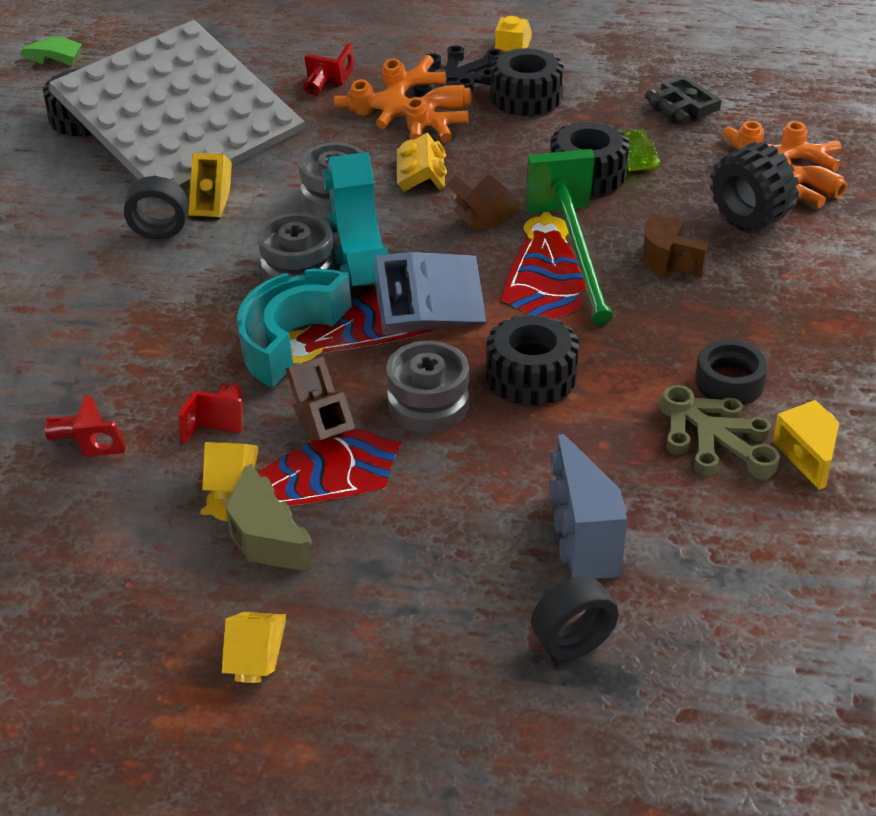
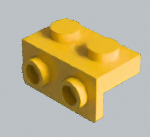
M428 132L414 140L405 141L397 149V184L403 192L431 178L439 190L445 188L447 170L444 165V158L446 153L439 141L434 142Z

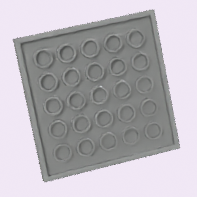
M194 19L49 82V91L138 180L149 176L165 177L177 183L183 190L190 188L192 153L224 154L232 162V166L304 130L305 121Z

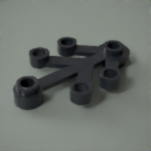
M459 45L450 46L447 49L448 62L444 70L446 73V84L417 85L411 88L415 96L420 98L431 90L442 86L464 85L465 88L471 89V93L474 91V83L490 86L491 63L495 60L496 56L502 55L503 51L497 48L489 49L484 58L458 67L460 61L464 60V48ZM436 53L427 54L434 60L427 72H436V70L441 68V56Z

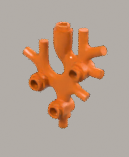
M424 55L418 65L409 71H405L404 64L400 60L392 58L385 61L382 67L385 90L374 93L373 87L368 81L364 79L356 80L352 83L348 96H334L335 108L348 107L349 111H354L358 115H369L375 109L382 110V114L376 120V125L380 129H385L395 117L404 115L408 130L410 131V140L422 136V133L433 127L437 131L440 140L443 143H447L452 139L448 125L468 123V111L435 112L434 110L437 108L465 109V106H471V89L465 88L464 85H449L433 89L420 98H407L405 93L413 86L446 84V73L427 72L434 62L433 58L429 55Z
M746 121L738 131L729 126L723 131V137L732 141V146L737 148V150L752 142H763L764 129L761 123L757 121ZM797 121L789 122L783 129L781 144L773 145L778 149V153H783L787 157L786 161L789 165H791L790 159L803 158L823 166L792 165L795 170L793 171L794 177L798 178L799 183L796 185V188L799 190V197L795 200H803L817 208H821L826 201V197L829 199L832 197L836 199L841 198L847 189V182L844 181L843 176L835 173L840 166V160L829 156L830 154L841 152L840 141L822 144L806 142L808 131L805 129L806 126ZM801 184H806V185L809 186L811 189H809V188H807V187H805V186H803V185H801Z

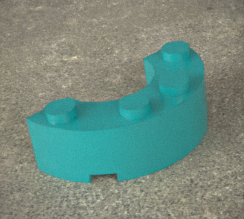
M369 152L328 157V169L322 170L324 189L329 190L332 213H327L326 219L332 233H335L337 244H334L332 248L335 265L341 264L340 271L349 274L350 289L375 286L373 270L375 258L378 255H388V250L382 244L378 229L374 199L375 182Z
M305 269L306 275L291 278L288 277L287 273L263 282L245 297L238 310L237 323L243 360L247 369L255 378L273 388L287 374L285 368L293 366L288 332L307 324L333 326L352 307L348 273L330 269Z

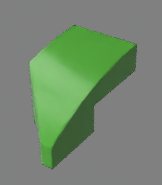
M51 37L23 47L20 56L42 65L49 57L72 66L80 54L82 44L61 37Z

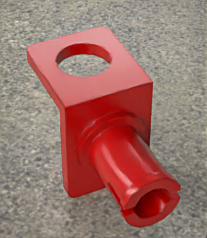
M347 43L336 60L306 54L304 60L308 80L303 84V88L309 95L312 96L314 92V96H318L326 82L343 85L355 67L352 44ZM348 57L347 66L344 69L345 59Z
M226 381L220 386L216 394L193 391L178 412L180 443L187 444L199 426L241 432L244 425L243 402L241 399L243 393L240 386L232 382L228 388L229 381ZM190 413V421L187 427L188 415Z
M91 395L84 396L80 409L75 416L46 418L47 422L44 423V432L48 441L76 438L85 457L125 453L126 445L116 423L102 422V418ZM98 434H107L111 437L113 443L110 445L98 444L96 442Z

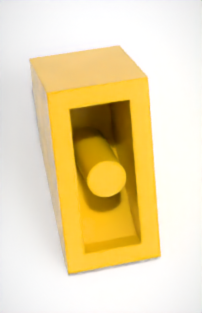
M516 16L500 17L495 30V48L501 49L503 52L528 48L532 37L528 20L520 19Z
M192 153L189 217L221 218L230 194L232 162L224 154Z
M814 400L777 415L773 443L819 490L826 488L839 422Z
M205 442L202 490L214 491V499H230L244 467L252 464L255 468L258 446L240 443Z
M241 612L226 618L222 673L235 674L234 680L237 682L258 683L261 682L262 676H267L274 672L286 623V614Z

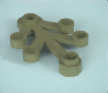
M682 385L670 386L660 396L659 409L663 414L670 417V433L667 436L666 449L669 453L681 456L689 451L690 436L685 432V420H688L697 427L698 453L695 456L694 470L699 475L712 476L717 472L719 458L714 453V439L746 461L747 469L756 479L765 480L775 474L780 459L778 450L773 446L757 444L751 447L731 433H746L749 439L756 442L766 441L770 435L771 423L766 418H741L743 405L738 399L694 398L693 392ZM703 412L719 413V417H710Z

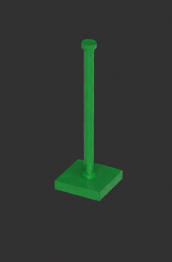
M592 149L528 155L525 194L527 213L562 210L593 308L591 312L592 320L597 325H605L612 320L613 313L611 308L606 306L575 208L589 207L595 158Z

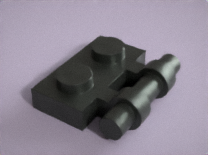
M685 75L661 83V91L659 92L650 89L645 94V99L650 102L652 108L656 111H663L673 123L679 122L683 126L690 122L691 117L688 114L698 119L719 111L721 108L720 98Z

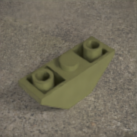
M252 464L244 467L226 506L231 538L249 562L299 571L310 569L309 550L313 549V544L309 533L304 527L298 528L295 524L285 501H278L270 480L266 476L261 477Z

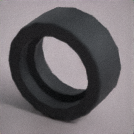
M159 176L143 177L134 182L128 190L123 215L127 225L135 233L148 239H169L177 235L183 228L189 202L184 190L172 180ZM142 198H160L168 202L175 209V215L164 219L152 218L138 208L137 202Z
M719 340L708 344L700 351L697 360L695 382L698 390L708 399L723 400L725 398H736L744 405L755 401L763 393L768 362L765 355L753 345L737 340ZM733 367L741 369L749 375L732 378L723 376L713 369Z
M579 576L567 579L549 590L534 608L530 623L534 634L549 655L557 660H571L595 650L610 636L616 627L619 611L617 604L601 583L593 577ZM586 610L576 621L563 627L573 616Z

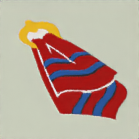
M543 212L541 216L533 217L524 224L523 229L527 234V238L508 274L501 301L528 314H534V316L545 315L553 320L578 311L582 306V298L579 293L587 289L576 257L565 238L569 233L565 220L553 217L549 212Z
M371 290L352 300V307L333 326L312 324L304 330L290 331L288 333L293 363H302L313 359L321 353L397 341L430 333L433 330L383 335L377 292Z
M363 429L350 430L336 438L328 437L322 440H313L274 461L258 473L261 477L266 476L270 480L278 501H285L288 506L345 498L386 488L393 461L403 442L385 439ZM211 491L207 496V505L200 510V513L202 515L210 514L221 521L228 522L226 506L229 499H214V491Z

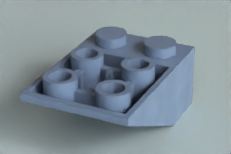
M421 252L376 256L373 270L383 335L486 323L476 256Z
M564 434L558 435L557 451L550 453L552 476H556V480L549 481V498L551 505L557 504L558 509L554 510L556 533H563L564 539H560L562 564H569L571 578L579 576L593 577L594 579L621 577L627 516L620 488Z

